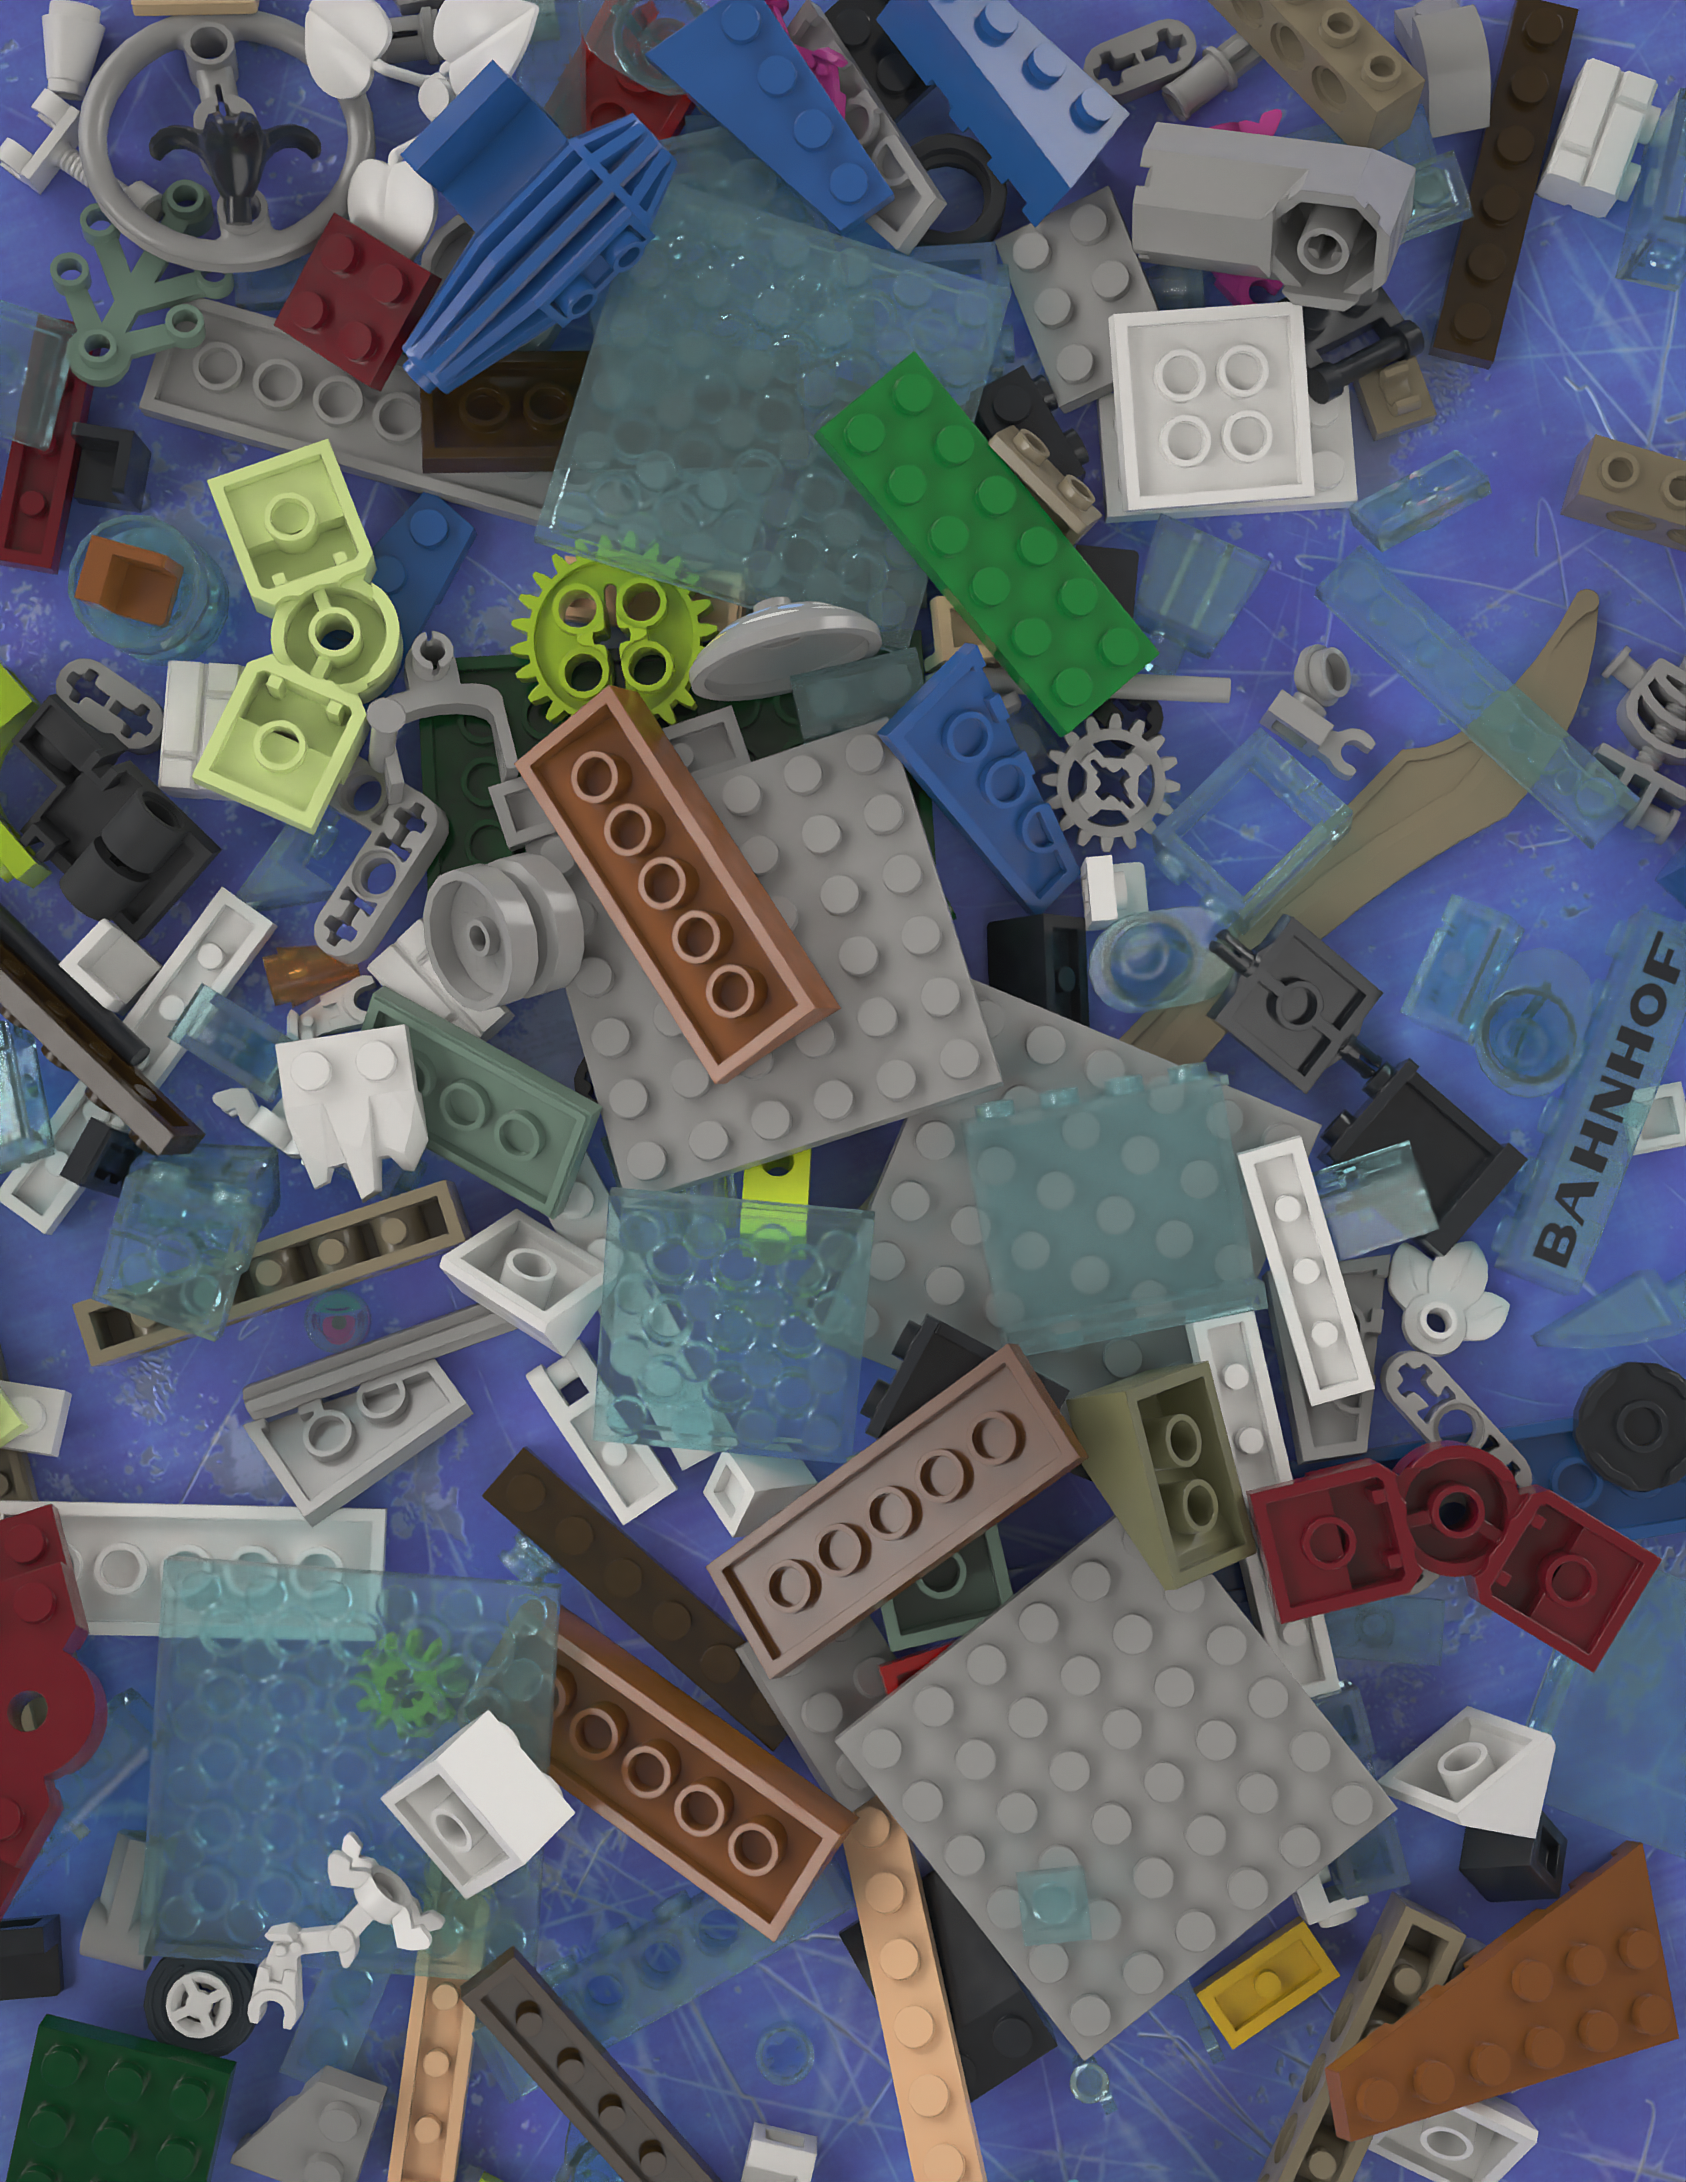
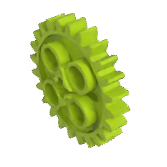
M604 535L600 538L598 554L590 555L580 541L576 542L575 555L577 561L570 565L556 553L552 555V561L557 574L551 579L542 573L534 572L532 576L542 589L539 597L520 594L518 598L531 611L530 618L514 619L511 622L515 630L527 635V641L510 647L511 653L515 657L530 660V663L522 667L516 673V676L522 683L539 682L528 696L530 702L537 706L552 700L553 702L548 709L546 719L555 725L567 715L572 716L608 685L614 686V659L605 645H601L602 641H607L611 638V624L606 606L605 589L607 586L613 585L616 587L617 624L625 637L630 638V641L620 643L619 647L626 689L639 692L655 719L657 720L661 717L670 726L678 723L673 708L678 703L695 711L698 706L688 692L691 687L689 670L698 654L705 648L703 647V642L712 640L719 634V629L716 625L700 623V619L714 610L710 599L691 600L702 587L698 577H690L679 582L678 579L684 568V564L679 557L672 559L662 567L660 566L662 559L660 546L654 543L643 557L638 556L637 542L632 536H628L625 540L621 553L614 552L611 542ZM642 592H653L660 597V608L651 619L636 621L629 617L628 606L633 597ZM581 598L593 600L596 603V615L588 625L576 628L566 624V610L572 602ZM648 655H659L666 661V672L661 680L652 685H642L635 681L634 669L640 659ZM587 661L599 663L603 670L602 679L593 690L586 692L573 689L571 676L574 669L579 664Z

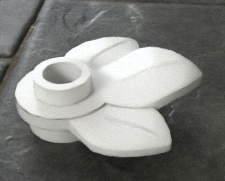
M1465 1241L1456 1243L1444 1257H1436L1434 1261L1406 1242L1402 1243L1394 1252L1387 1277L1388 1291L1404 1311L1401 1322L1403 1335L1409 1345L1417 1352L1428 1354L1430 1357H1442L1452 1353L1463 1341H1485L1503 1326L1510 1304L1502 1297L1484 1291L1488 1280V1264L1483 1252L1475 1242ZM1427 1314H1436L1442 1318L1445 1323V1331L1443 1333L1430 1329L1427 1324Z

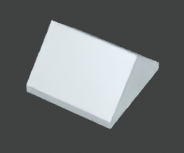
M517 1208L442 1256L439 1265L441 1270L463 1294L562 1357H565L615 1285L619 1272Z
M1467 1706L1376 1782L1388 1796L1459 1825L1536 1839L1556 1745L1550 1734Z
M1493 2097L1375 2134L1368 2150L1434 2182H1498L1537 2143L1539 2131L1517 2106L1498 2097Z

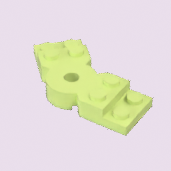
M329 439L207 480L257 613L273 619L271 627L273 654L247 663L192 775L195 784L312 835L315 834L338 784L344 785L369 734L370 725L363 704L377 698L390 686L399 671L403 656V640L396 610L386 593L371 583L377 571L373 551ZM334 630H345L353 635L352 641L340 650H329L320 645L324 636Z

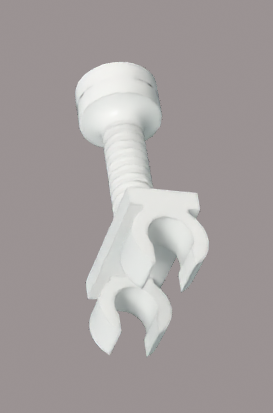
M44 88L31 108L39 112L37 116L53 130L34 155L14 140L6 138L0 146V165L40 195L60 169L89 188L79 151L76 150V147L79 145L78 124L80 111L72 105L70 106L52 91ZM117 179L123 191L135 205L159 222L163 215L161 207L162 194L143 181H136L127 186Z

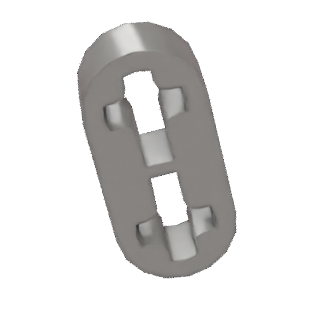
M1158 20L1100 43L1091 49L1085 58L1083 71L1120 105L1161 90L1166 84L1171 83L1190 69L1197 47L1195 35L1187 25L1179 20ZM1165 41L1169 49L1180 48L1175 63H1169L1165 55L1148 61L1145 60L1152 58L1156 54L1158 42ZM1108 63L1112 71H1119L1132 66L1121 73L1120 82L1117 86H1112L1107 78L1097 80L1102 64Z
M79 658L69 662L61 669L56 679V693L87 724L100 732L113 733L128 747L127 751L136 755H148L161 748L164 709L154 699L100 662L92 659ZM98 675L95 685L110 697L103 707L91 698L85 697L78 704L77 702L81 694L74 688L76 682L80 678L90 682ZM123 707L140 717L147 710H150L147 721L153 728L147 736L137 732L131 739L128 738L132 729L122 719L117 717Z

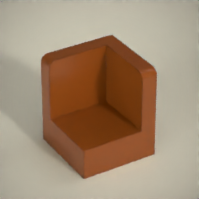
M91 535L74 598L95 610L164 628L170 621L184 567L167 555Z

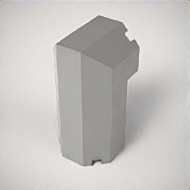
M1156 122L1143 148L1140 167L1150 169L1145 185H1136L1133 199L1132 250L1134 253L1139 254L1138 259L1145 263L1279 280L1284 284L1282 293L1293 305L1346 311L1359 301L1361 294L1372 288L1373 292L1387 281L1412 214L1416 168L1373 148Z

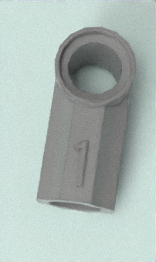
M122 1829L117 1833L101 1897L95 1899L85 1922L80 1941V1955L142 1971L148 1968L160 1936L163 1913L158 1912L176 1842L165 1838L164 1835L144 1830Z

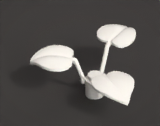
M312 0L305 17L307 64L316 84L324 92L338 99H354L366 93L372 84L374 71L384 76L418 86L420 88L418 93L419 106L426 117L432 122L492 60L512 77L531 39L539 7L532 2L524 0H445L435 20L433 40L438 53L446 61L440 65L439 72L430 76L390 65L380 59L388 49L393 33L392 25L386 12L375 0ZM417 137L391 150L388 163L376 159L362 161L351 178L347 198L348 214L352 223L413 261L428 242L434 230L438 214L437 189L419 176L406 161H403L404 158L400 155Z

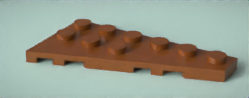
M1628 1840L1623 1842L1610 1852L1613 1858L1593 1873L1585 1871L1568 1884L1570 1891L1546 1909L1536 1908L1463 1963L1465 1968L1463 1972L1444 1986L1435 1984L1418 1997L1420 2004L1393 2025L1384 2023L1324 2068L1336 2136L1350 2142L1357 2141L1679 2039L1643 1843Z

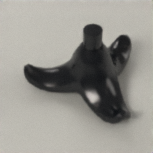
M219 111L210 113L206 118L203 130L184 125L168 126L160 129L151 138L149 143L150 155L158 161H161L166 154L174 149H186L197 154L204 161L218 192L225 199L226 225L232 226L252 224L251 198L256 193L266 162L274 153L285 148H297L306 153L312 160L318 158L321 154V142L318 136L308 128L296 124H284L262 130L254 114L241 111L238 116L232 117L223 116Z

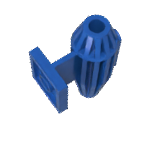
M492 60L400 154L419 176L447 199L475 231V234L413 332L402 346L403 351L409 358L402 365L403 369L428 394L436 387L449 394L458 386L556 323L565 328L573 319L582 317L594 306L598 294L619 273L629 270L641 259L645 247L656 237L651 227L679 162L633 112L568 139L558 128L559 124Z

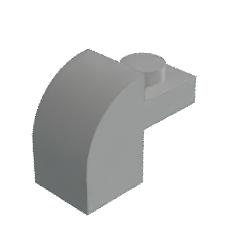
M1422 0L1413 7L1394 10V34L1410 59L1412 67L1426 80L1415 116L1428 139L1490 127V62L1483 25L1475 5L1460 7L1456 0Z

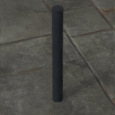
M0 903V939L129 1065L134 1067L142 1063L149 1055L150 1048L112 1011L103 1007L60 967L59 963L61 961Z

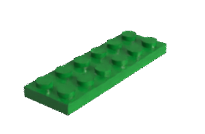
M915 351L814 434L813 437L1060 738L1069 734L1160 654L1010 467L989 446L988 440Z

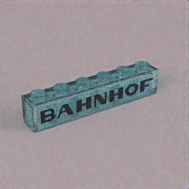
M1646 908L1630 916L1628 922L1620 919L1609 938L1605 955L1613 958L1605 981L1597 978L1587 995L1583 1007V1014L1591 1016L1583 1038L1574 1037L1565 1052L1560 1072L1568 1075L1560 1097L1551 1096L1542 1111L1537 1131L1545 1134L1537 1157L1531 1155L1526 1157L1528 1161L1520 1169L1514 1186L1515 1191L1522 1193L1513 1217L1507 1214L1504 1215L1491 1245V1250L1499 1253L1494 1268L1563 1296L1579 1295L1686 1017V924Z

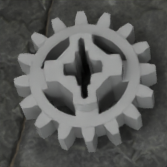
M1110 713L1107 728H1099L1095 719L1092 716H1088L1084 720L1085 734L1079 737L1071 731L1063 736L1069 745L1065 752L1054 749L1048 750L1046 755L1058 764L1056 772L1041 774V782L1049 786H1055L1056 794L1049 796L1043 802L1049 803L1052 809L1062 807L1065 813L1058 820L1061 830L1064 831L1071 828L1074 824L1077 825L1079 830L1076 843L1083 847L1090 841L1093 835L1099 836V843L1103 852L1111 851L1115 837H1121L1129 849L1136 848V831L1142 828L1145 832L1155 837L1159 833L1156 824L1152 821L1155 814L1172 816L1175 811L1169 804L1163 801L1165 793L1180 791V783L1165 778V771L1177 765V759L1174 756L1159 757L1157 751L1162 747L1166 739L1161 734H1156L1144 740L1142 734L1145 722L1138 718L1130 725L1128 730L1122 729V722L1118 713ZM1103 740H1121L1133 746L1125 750L1120 756L1102 755L1092 744ZM1094 759L1100 767H1105L1113 773L1121 768L1124 770L1125 774L1119 782L1124 789L1123 794L1130 801L1128 805L1118 796L1115 798L1108 792L1103 793L1100 797L1097 796L1095 791L1100 787L1101 782L1096 776L1098 772L1090 763L1091 760ZM1076 760L1083 769L1082 789L1071 800L1068 791V777L1071 766ZM1149 765L1152 773V789L1145 804L1138 797L1139 775ZM1103 809L1119 810L1128 820L1119 824L1105 825L1090 821L1088 818L1093 817Z

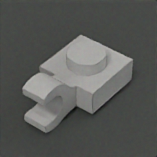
M1282 689L1259 723L1309 758L1312 755L1319 758L1327 765L1334 776L1349 781L1357 770L1343 760L1341 755L1342 747L1353 745L1363 753L1368 754L1376 744L1374 739L1365 731L1355 728L1340 732L1333 731L1334 725L1324 719L1327 713L1319 703L1303 693L1295 692L1291 696Z

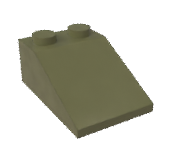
M1208 1360L1150 1369L1066 1400L1072 1430L1089 1456L1088 1459L1082 1462V1466L1165 1591L1181 1588L1258 1553Z

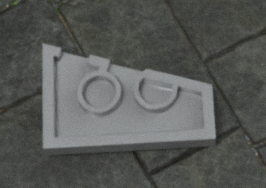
M1391 1254L1338 1261L1374 1386L1376 1375L1373 1373L1378 1335L1382 1331L1384 1310H1381L1385 1278L1388 1277ZM1267 1271L1261 1277L1298 1465L1358 1457L1365 1454L1368 1446L1374 1389L1311 1406L1271 1271Z
M435 1358L361 1383L358 1391L326 1403H323L318 1398L298 1405V1412L269 1423L265 1418H261L242 1426L303 1517L313 1528L474 1413Z

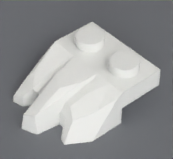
M403 1024L275 1044L283 1105L288 1127L315 1190L330 1184L334 1169L343 1166L350 1172L360 1198L364 1203L382 1192V1159L392 1158L403 1170L415 1172L429 1140L422 1093L417 1088L410 1033L407 1025Z

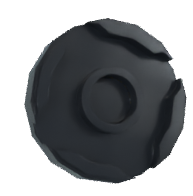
M1623 1362L1598 1373L1584 1386L1573 1410V1438L1581 1459L1600 1479L1621 1489L1651 1491L1677 1483L1686 1475V1380L1679 1373L1657 1363Z

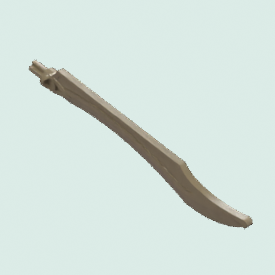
M1590 589L1580 590L1576 594L1558 628L1535 661L1510 690L1469 727L1448 740L1427 747L1402 749L1251 903L1227 930L1251 950L1263 941L1282 914H1286L1297 919L1322 940L1360 908L1409 873L1461 841L1508 817L1533 788L1556 754L1575 716L1587 682L1596 641L1599 606L1598 594ZM1215 940L1216 942L1223 944L1220 940ZM1207 949L1119 1040L1196 1072L1206 1057L1227 1034L1205 1015L1228 987L1235 970Z

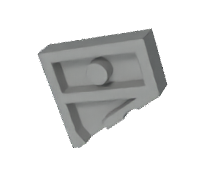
M325 2065L305 2083L300 2094L288 2097L273 2110L269 2120L254 2134L247 2133L240 2139L230 2163L281 2182H358L388 2087Z

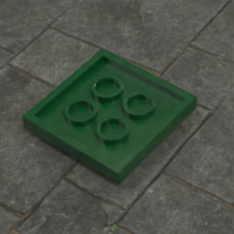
M46 2014L37 2030L6 2182H211L237 2062Z

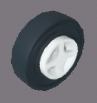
M201 1938L180 1944L158 1962L147 1981L143 2007L149 2030L157 2041L216 2057L228 2055L249 2038L256 2026V2023H250L247 2012L258 1968L245 1951L228 1941ZM201 1984L202 1987L208 1988L212 1992L209 1993L206 1990H200L199 1985Z

